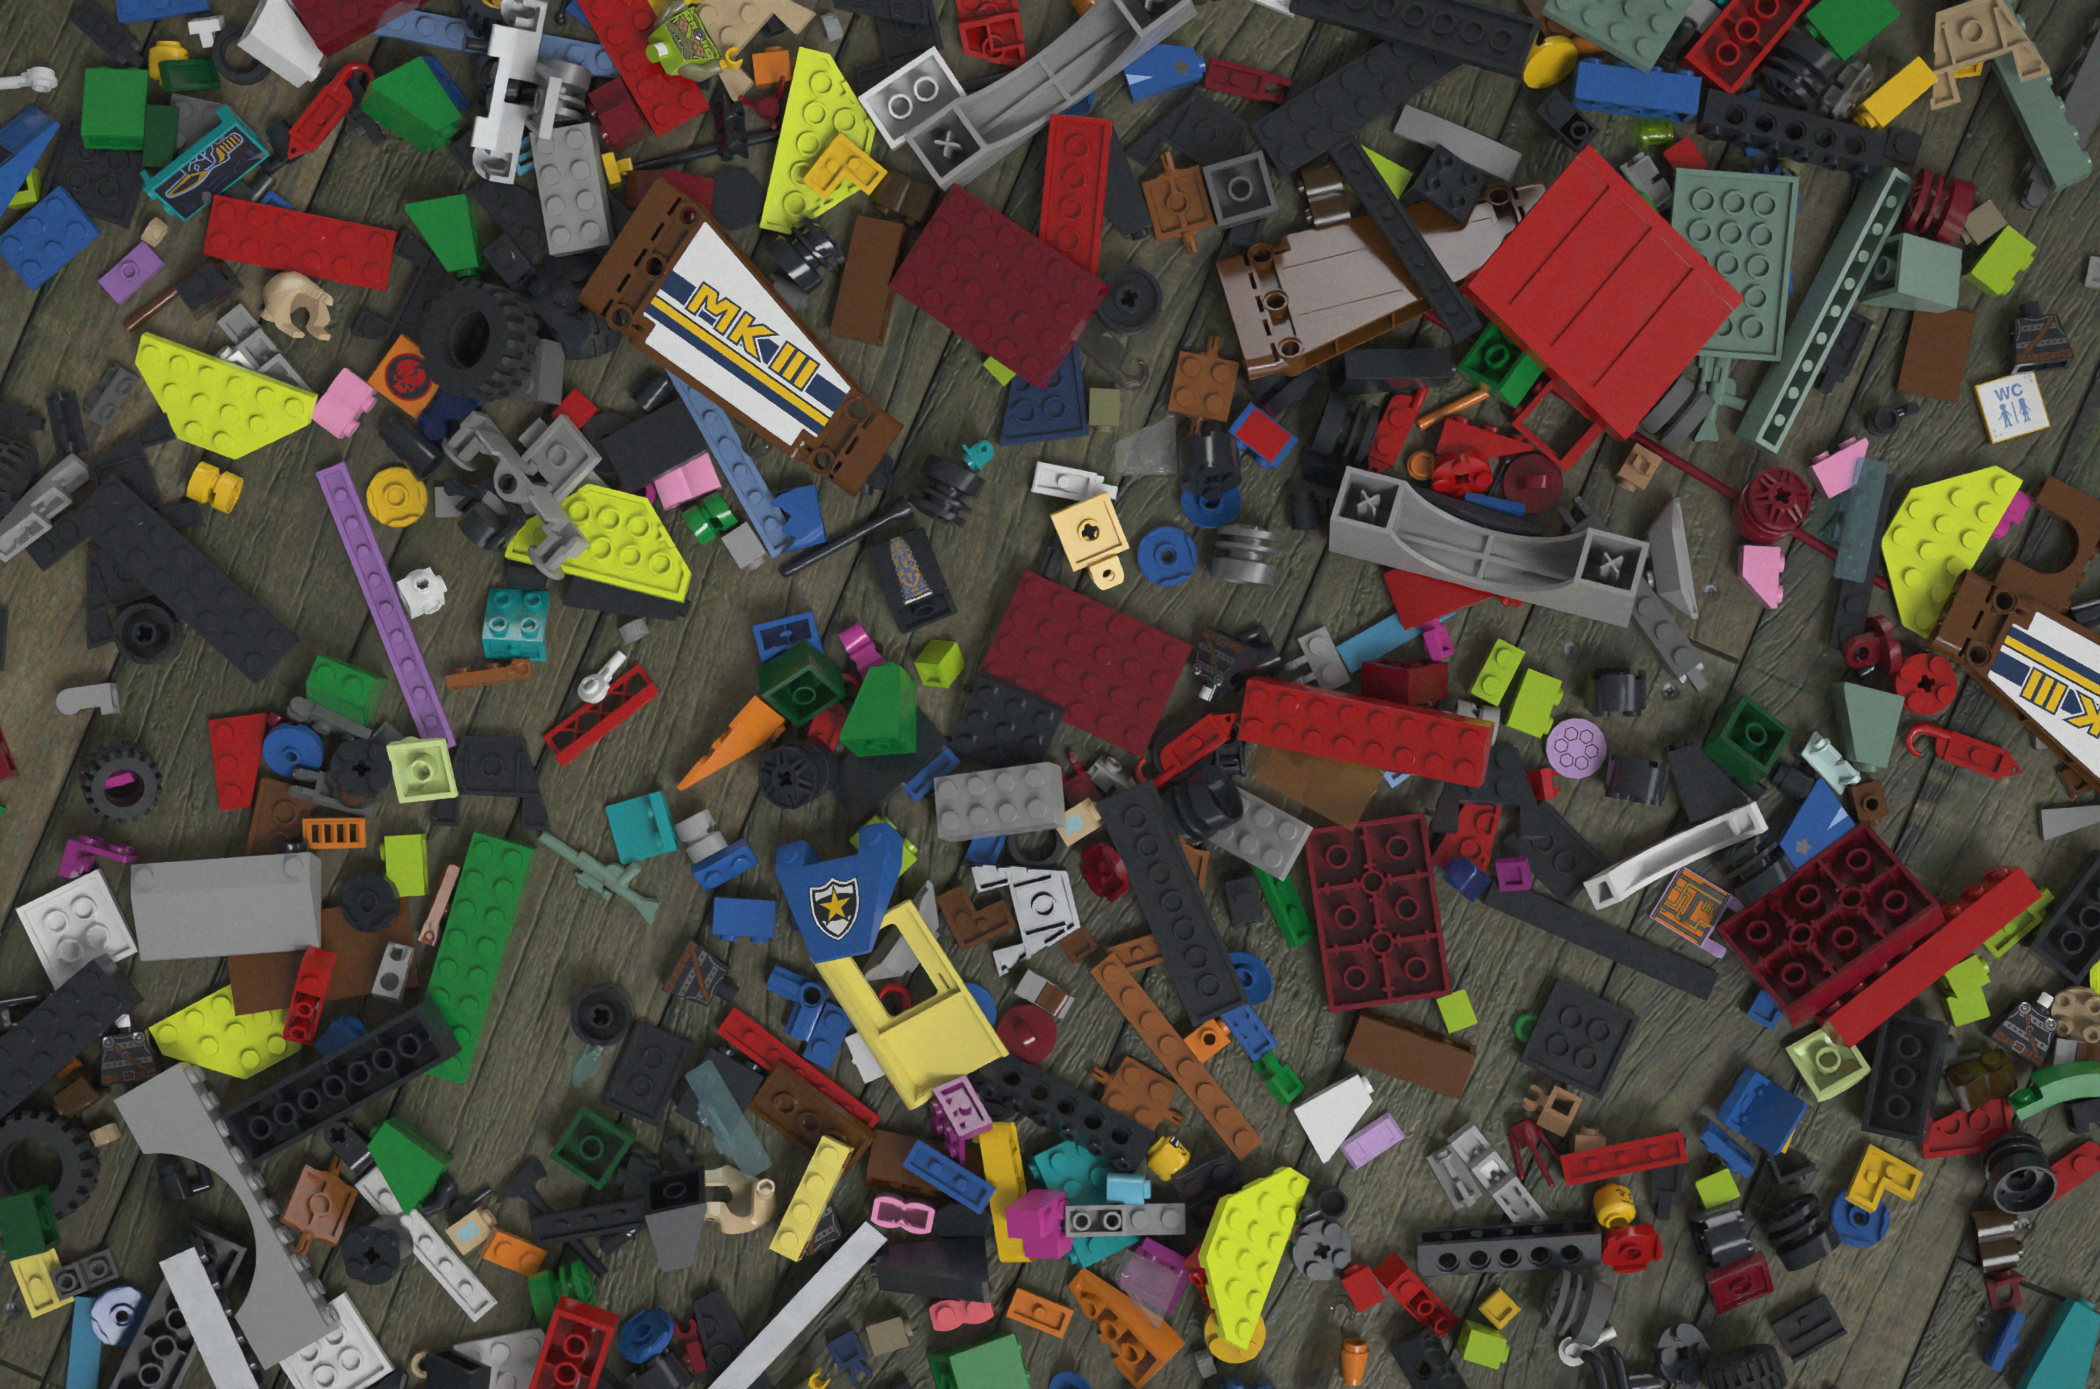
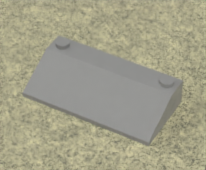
M311 852L131 865V901L140 960L142 962L306 951L309 945L321 949V859Z

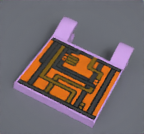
M1683 866L1677 869L1649 917L1716 958H1722L1726 953V948L1709 939V936L1727 907L1737 913L1744 906L1738 898Z

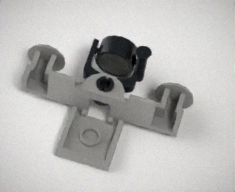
M502 0L501 14L509 26L493 24L490 41L468 37L466 33L462 39V52L469 49L487 53L475 62L472 70V80L475 87L486 97L479 98V104L488 109L487 117L475 116L470 146L475 147L473 165L476 172L489 181L513 185L524 125L538 138L551 140L562 78L548 65L537 62L548 4L545 0ZM522 80L539 84L534 98V106L509 102L516 99Z
M473 410L459 425L461 428L452 438H443L441 442L442 448L456 465L467 471L477 470L478 464L474 456L479 451L482 454L491 456L498 466L495 469L494 479L486 478L477 487L459 483L454 478H450L445 482L444 491L448 496L460 495L465 497L454 506L458 511L463 512L456 520L459 528L467 538L480 548L502 553L526 523V514L521 504L530 502L534 507L535 513L543 521L544 525L541 528L548 537L538 547L530 545L528 557L534 566L547 577L554 580L563 579L565 575L560 565L568 557L577 559L590 545V542L559 504L602 460V457L567 415L560 414L532 446L520 456L487 414ZM539 471L548 482V485L543 487L532 484L525 474L534 476ZM491 491L505 506L510 518L508 526H506L496 512L480 502L487 492Z

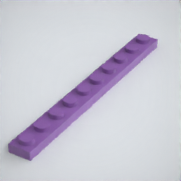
M342 462L317 472V478L421 739L445 738L448 749L457 746L458 742L347 463Z

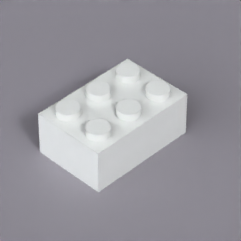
M933 46L859 96L858 100L891 150L895 151L907 143L904 136L950 102L966 97L967 94L935 46Z

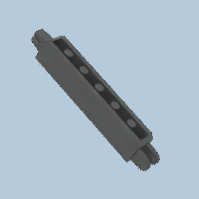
M2100 17L2099 19L2094 18L2087 31V35H2090L2086 46L2082 45L2074 58V62L2077 65L2073 73L2069 72L2060 88L2064 90L2061 99L2065 105L2066 112L2063 114L2068 124L2073 123L2079 134L2077 143L2081 151L2100 114ZM2029 155L2021 169L2025 173L2021 182L2026 184L2022 197H2020V205H2022L2021 208H2024V210H2033V208L2039 207L2044 202L2043 200L2046 196L2052 194L2035 156Z
M1578 494L1572 498L1576 509L1584 517L1579 523L1574 521L1570 512L1563 506L1556 509L1558 515L1569 529L1567 531L1568 535L1581 532L1588 527L1611 533L1596 512L1592 513ZM1642 576L1630 621L1673 679H1678L1681 684L1688 681L1695 692L1701 691L1709 685L1700 673L1705 668L1701 663L1704 660Z

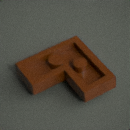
M964 884L936 896L962 952L1017 926L1004 898L976 911Z

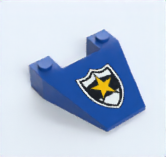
M887 821L859 827L858 854L820 862V856L805 840L777 845L775 873L812 961L815 964L872 952L902 867L903 838Z

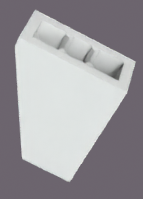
M260 0L237 46L297 88L306 81H314L321 70L318 64L323 53L317 48L314 40L285 0Z
M1354 1072L1292 1106L1323 1163L1329 1161L1373 1102L1369 1094L1374 1092L1366 1076L1360 1078Z

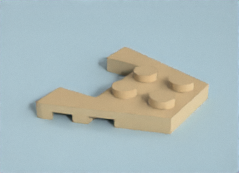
M703 0L695 9L722 56L719 60L725 58L726 52L730 48L736 47L740 53L773 14L795 34H799L816 15L813 10L805 8L792 0ZM736 56L730 57L729 59H730L731 61L735 62V61H734V58H735ZM741 67L736 71L724 68L722 69L723 73L719 74L734 102H738V96H744L755 83V80Z
M1972 0L1936 12L1934 37L1935 65L1933 73L1939 80L1933 84V97L1930 101L1931 110L1935 111L1961 102L1953 73L1955 70L2013 52L2020 82L2051 74L2050 69L2003 0Z

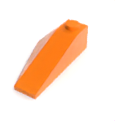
M755 695L728 725L730 728L728 732H724L709 749L710 752L696 763L677 788L680 791L686 790L767 743L770 738L775 742L787 729L783 725L787 719L760 695Z
M1081 1269L1068 1285L1086 1317L1094 1319L1101 1332L1098 1334L1101 1342H1107L1115 1354L1112 1360L1117 1369L1136 1389H1141L1184 1346L1185 1342L1165 1320L1087 1269Z

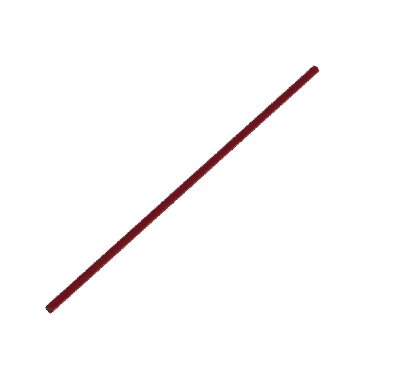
M1433 310L1421 315L1446 331ZM1472 334L1462 341L1473 346L1478 337ZM1539 375V377L1536 379L1534 383L1537 384L1542 378H1544L1546 381H1548L1549 379L1542 375ZM1554 389L1550 391L1551 394L1567 402ZM1634 431L1627 438L1660 456L1664 461L1733 502L1737 497L1738 491L1674 453L1669 452L1637 431ZM1796 527L1789 534L1841 566L1844 565V554L1802 529ZM1875 574L1873 585L1884 591L1889 585V581Z

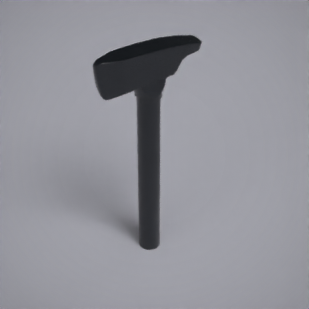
M533 1158L508 1183L496 1200V1203L499 1204L507 1197L517 1198L519 1196L529 1202L538 1213L553 1211L538 1195L533 1185L536 1181L547 1175L541 1162L537 1158ZM580 1239L566 1242L599 1279L608 1272V1269Z

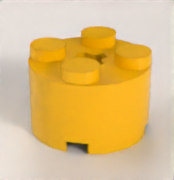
M1209 1309L1206 1312L1203 1321V1332L1206 1344L1213 1355L1228 1363H1242L1257 1356L1266 1337V1328L1261 1314L1246 1351L1238 1349L1218 1338L1215 1327L1218 1324L1216 1311Z

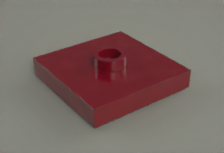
M1762 1250L1705 1274L1718 1315L1774 1291L1767 1260Z

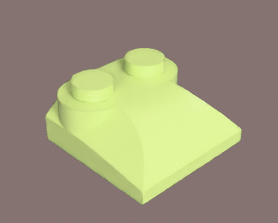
M409 736L401 741L390 742L386 745L389 760L392 763V774L399 803L455 798L458 796L445 738L418 739Z
M1822 1028L1785 1048L1806 1083L1809 1093L1817 1102L1831 1099L1856 1085L1871 1073V1068L1856 1045L1847 1048L1833 1044Z

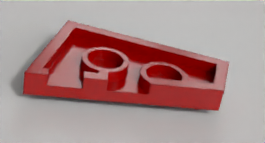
M270 712L208 720L220 811L253 807L268 724L266 720Z
M1463 804L1459 811V831L1455 834L1445 833L1431 855L1432 862L1482 892L1502 807Z
M2009 1095L1990 1100L1984 1106L1973 1111L1962 1112L1958 1108L1933 1120L1929 1143H1920L1921 1158L1930 1159L1981 1153L1985 1145L1995 1137L2013 1132L2011 1108L2006 1100Z

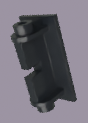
M722 94V101L715 104L716 107L713 109L716 131L722 132L725 130L724 133L716 136L718 156L725 162L732 161L734 159L733 156L736 154L748 159V137L746 135L743 103L739 101L734 102L731 97Z
M76 391L68 393L55 392L51 396L45 397L57 456L61 457L71 453L88 451Z

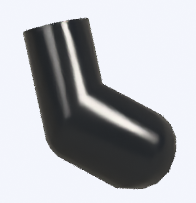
M450 1175L441 1177L438 1182L440 1187L437 1196L422 1203L423 1211L427 1217L448 1209L454 1204L458 1193V1184L455 1183L454 1177Z

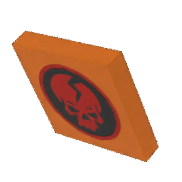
M404 333L400 335L367 381L370 386L415 419L421 415L440 389L429 378L428 374L430 372L425 371L422 363L424 355L420 354L419 344Z

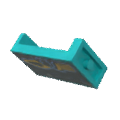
M226 104L216 111L222 123L154 177L145 169L140 172L145 182L142 187L152 200L158 198L161 206L170 216L176 214L184 222L213 201L214 194L220 195L270 156L260 137Z

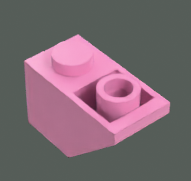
M1855 436L1838 444L1840 450L1832 455L1827 450L1811 459L1813 465L1807 467L1806 470L1822 500L1830 499L1856 485L1869 444L1866 438L1857 441Z
M1738 546L1737 578L1765 609H1776L1777 604L1781 603L1783 598V586L1779 585V572L1782 573L1784 571L1785 556L1780 554L1781 547Z

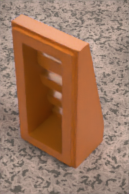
M364 816L302 818L303 838L308 839L309 849L366 848ZM324 824H330L331 842H325ZM337 824H343V841H337ZM349 824H355L356 841H350ZM312 825H318V842H312Z

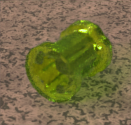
M1666 119L1664 123L1646 124L1645 121L1638 123V142L1641 149H1646L1648 145L1665 144L1666 147L1673 145L1674 135L1671 119Z

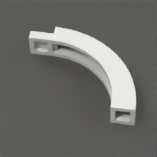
M1754 801L1739 808L1722 812L1670 835L1613 864L1583 884L1597 911L1624 900L1651 882L1695 860L1768 830V827Z

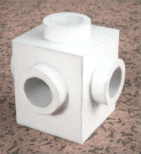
M430 567L424 570H414L405 579L396 582L398 595L411 619L424 613L426 615L432 614L445 604L444 592L447 591L446 585L440 575L435 576Z

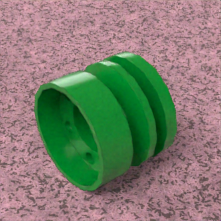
M580 1259L571 1263V1270L566 1264L559 1267L560 1280H557L550 1269L530 1274L528 1284L532 1305L544 1335L547 1334L555 1307L562 1295L598 1307L594 1282L588 1274L583 1261Z

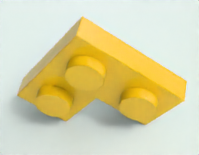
M839 133L802 181L825 200L828 199L844 177L848 178L869 196L888 171L843 134Z
M1868 1144L1864 1148L1844 1199L1869 1213L1876 1211L1884 1189L1909 1202L1914 1198L1923 1172L1872 1144Z

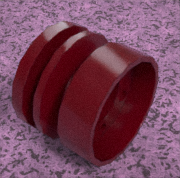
M1923 167L1914 179L1916 182L1913 184L1912 191L1903 207L1901 228L1910 231L1915 226L1916 234L1921 235L1931 223L1932 239L1953 244L1958 239L1968 218L1973 202L1975 185L1972 182L1953 177L1946 187L1943 188V173L1937 172L1932 178L1931 169Z
M1780 467L1766 469L1758 474L1735 498L1732 507L1734 524L1742 536L1753 543L1761 545L1776 544L1806 519L1811 510V494L1804 480L1793 471Z

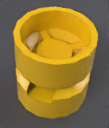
M202 461L191 476L186 495L188 498L203 504L209 501L212 508L229 514L238 501L244 481L243 478L227 471L220 474L218 467Z

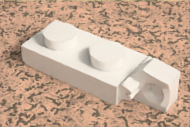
M1037 461L1031 492L1080 502L1106 491L1110 499L1116 500L1118 487L1103 484L1104 477L1097 475V473Z

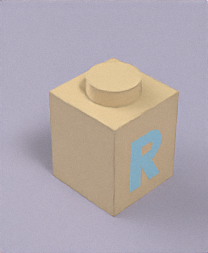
M1088 797L1065 811L1066 827L1056 829L1068 847L1102 826L1104 821L1096 802H1092Z
M479 1205L445 1231L461 1254L465 1255L488 1238L497 1222L488 1209L483 1210Z

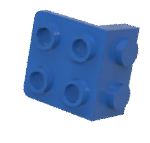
M1746 1067L1744 1072L1737 1078L1735 1087L1728 1098L1721 1104L1715 1119L1770 1153L1777 1155L1781 1152L1805 1113L1807 1103L1751 1068Z

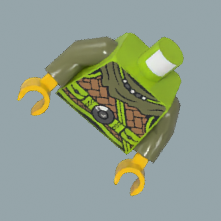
M674 0L661 9L654 22L655 31L648 37L650 45L646 48V55L652 63L660 61L665 72L670 76L681 75L684 78L701 82L723 73L722 69L724 68L736 71L742 65L743 59L737 62L729 59L739 53V49L736 47L728 49L725 58L719 60L722 56L694 7H688L691 3L699 4L703 0Z

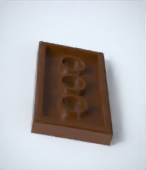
M781 1061L778 1062L754 1094L747 1107L812 1157L822 1136L825 1135L853 1147V1153L842 1173V1180L877 1136V1133Z

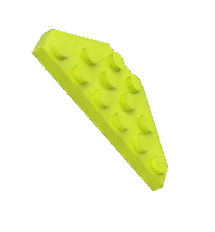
M803 47L798 49L759 225L760 228L791 234L792 232L789 228L791 224H794L797 229L803 226L802 222L798 219L801 214L804 213L810 219H814L850 195L861 190L848 178L844 177L828 199L825 200L802 181L839 133L843 134L870 156L876 130L828 53Z
M145 332L141 336L135 364L163 413H167L171 427L178 439L236 460L311 423L318 398L317 394L149 332Z
M1991 466L1909 489L1886 528L1881 544V553L1884 557L1887 568L1886 572L1902 626L1928 639L1957 577L1964 569H1972L2023 480L1998 466Z
M588 483L559 504L590 542V545L577 559L568 557L560 565L564 573L684 603L692 573L648 498ZM538 515L527 520L525 525L508 544L505 553L507 559L534 565L528 557V549L530 545L538 547L548 537L541 528L544 523Z
M231 984L149 1027L163 1055L195 1065L198 1064V1066L244 1080L302 1050L303 1046L301 1043L282 1038L289 1008L235 1016Z
M1281 1166L1274 1170L1273 1174L1265 1178H1258L1244 1185L1242 1190L1234 1194H1227L1221 1197L1198 1254L1200 1266L1205 1268L1208 1284L1205 1286L1210 1307L1215 1309L1218 1324L1215 1327L1218 1338L1241 1350L1247 1351L1310 1181V1179L1290 1167Z

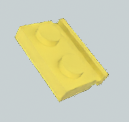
M54 1248L45 1253L10 1261L32 1318L75 1301L73 1296L59 1301L49 1276V1272L62 1267Z

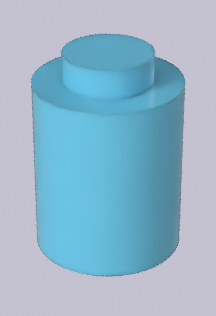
M1108 1173L1107 1204L1144 1205L1145 1199H1151V1180H1145V1174Z

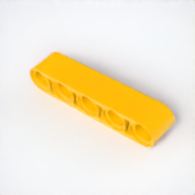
M1012 1121L993 1122V1129L979 1134L986 1181L997 1188L990 1199V1207L999 1259L1002 1263L1032 1262L1034 1258L1025 1257L1024 1240L1008 1238L1005 1208L1027 1193L1016 1126Z

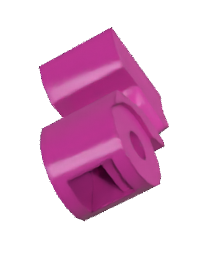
M859 621L855 622V625L845 631L838 633L850 658L856 662L857 670L863 680L870 667H878L880 663L885 662L883 657L876 652L874 642L867 635Z

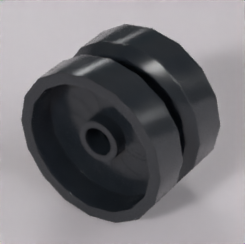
M1130 265L1115 268L1106 274L1102 280L1109 284L1111 288L1096 310L1103 326L1112 333L1125 337L1141 335L1153 327L1160 315L1163 301L1161 287L1155 277L1141 267ZM1131 297L1134 300L1133 307L1128 308V304L1123 305L1124 298Z
M1314 366L1297 376H1286L1283 373L1254 379L1245 388L1254 399L1261 398L1271 389L1273 390L1274 394L1264 402L1263 409L1274 419L1287 407L1290 409L1310 392V388L1323 375Z

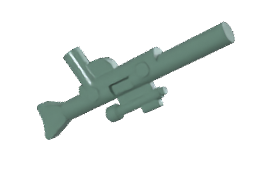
M1699 356L1697 368H1701V374L1696 391L1698 393L1706 392V382H1710L1708 395L1715 400V404L1704 417V422L1697 432L1694 442H1717L1719 440L1715 426L1718 406H1723L1724 404L1739 411L1744 409L1747 400L1735 396L1736 382L1732 378H1728L1732 358Z
M546 830L539 838L540 842L583 870V873L576 872L574 874L578 879L577 883L585 889L591 887L601 894L602 898L609 900L612 892L604 889L603 886L605 885L634 905L649 924L655 921L657 909L662 902L642 897L629 888V882L642 870L639 863L633 861L627 868L617 863L609 864L606 867L584 851L579 854Z

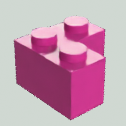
M1032 1189L1005 1208L1008 1238L1024 1240L1025 1257L1059 1259L1072 1249L1073 1237H1065V1206H1069V1203L1066 1201V1191Z

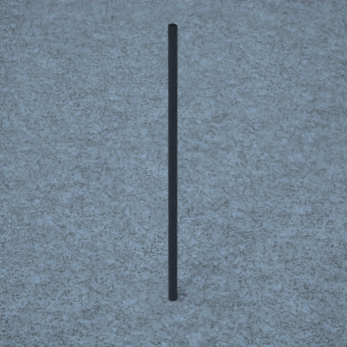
M1016 68L961 81L959 84L965 93L980 90L1016 70ZM781 126L776 127L775 130L768 129L748 134V147L778 140ZM717 142L632 163L633 171L658 170L718 155Z

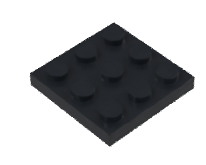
M68 112L39 199L43 200L54 189L63 185L88 216L129 229L143 189L142 186L145 183L140 172L144 169L148 172L150 168L142 166L143 150L85 149L81 137L82 117Z
M982 670L950 742L951 745L948 748L995 769L1042 763L1066 708Z
M1556 978L1520 1053L1518 1061L1602 1100L1641 1017Z

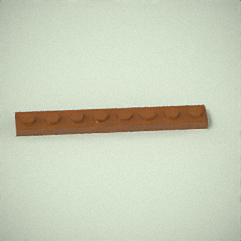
M1110 952L1089 969L1090 975L1235 1158L1241 1161L1263 1142L1262 1139L1114 952Z

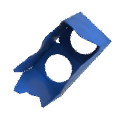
M815 484L782 490L783 492L779 493L777 498L769 503L773 507H780L786 512L784 517L787 523L782 528V533L796 538L792 545L782 554L828 542L817 486Z

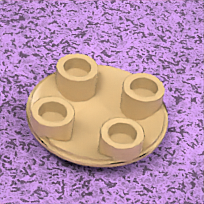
M2070 986L2058 992L2050 1008L2051 1017L2059 1022L2055 1033L2067 1039L2083 1041L2085 1043H2097L2100 1040V995L2092 989L2083 986Z

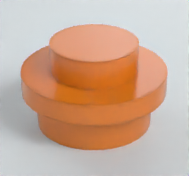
M1425 450L1414 452L1407 461V470L1410 476L1419 481L1430 479V470L1436 460L1435 456Z

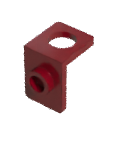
M2011 1268L1994 1271L1993 1275L1984 1276L1991 1308L1994 1311L2022 1304L2018 1282L2025 1281L2024 1275ZM2009 1285L2012 1288L2011 1298L2007 1301H1999L1995 1294L1997 1287Z

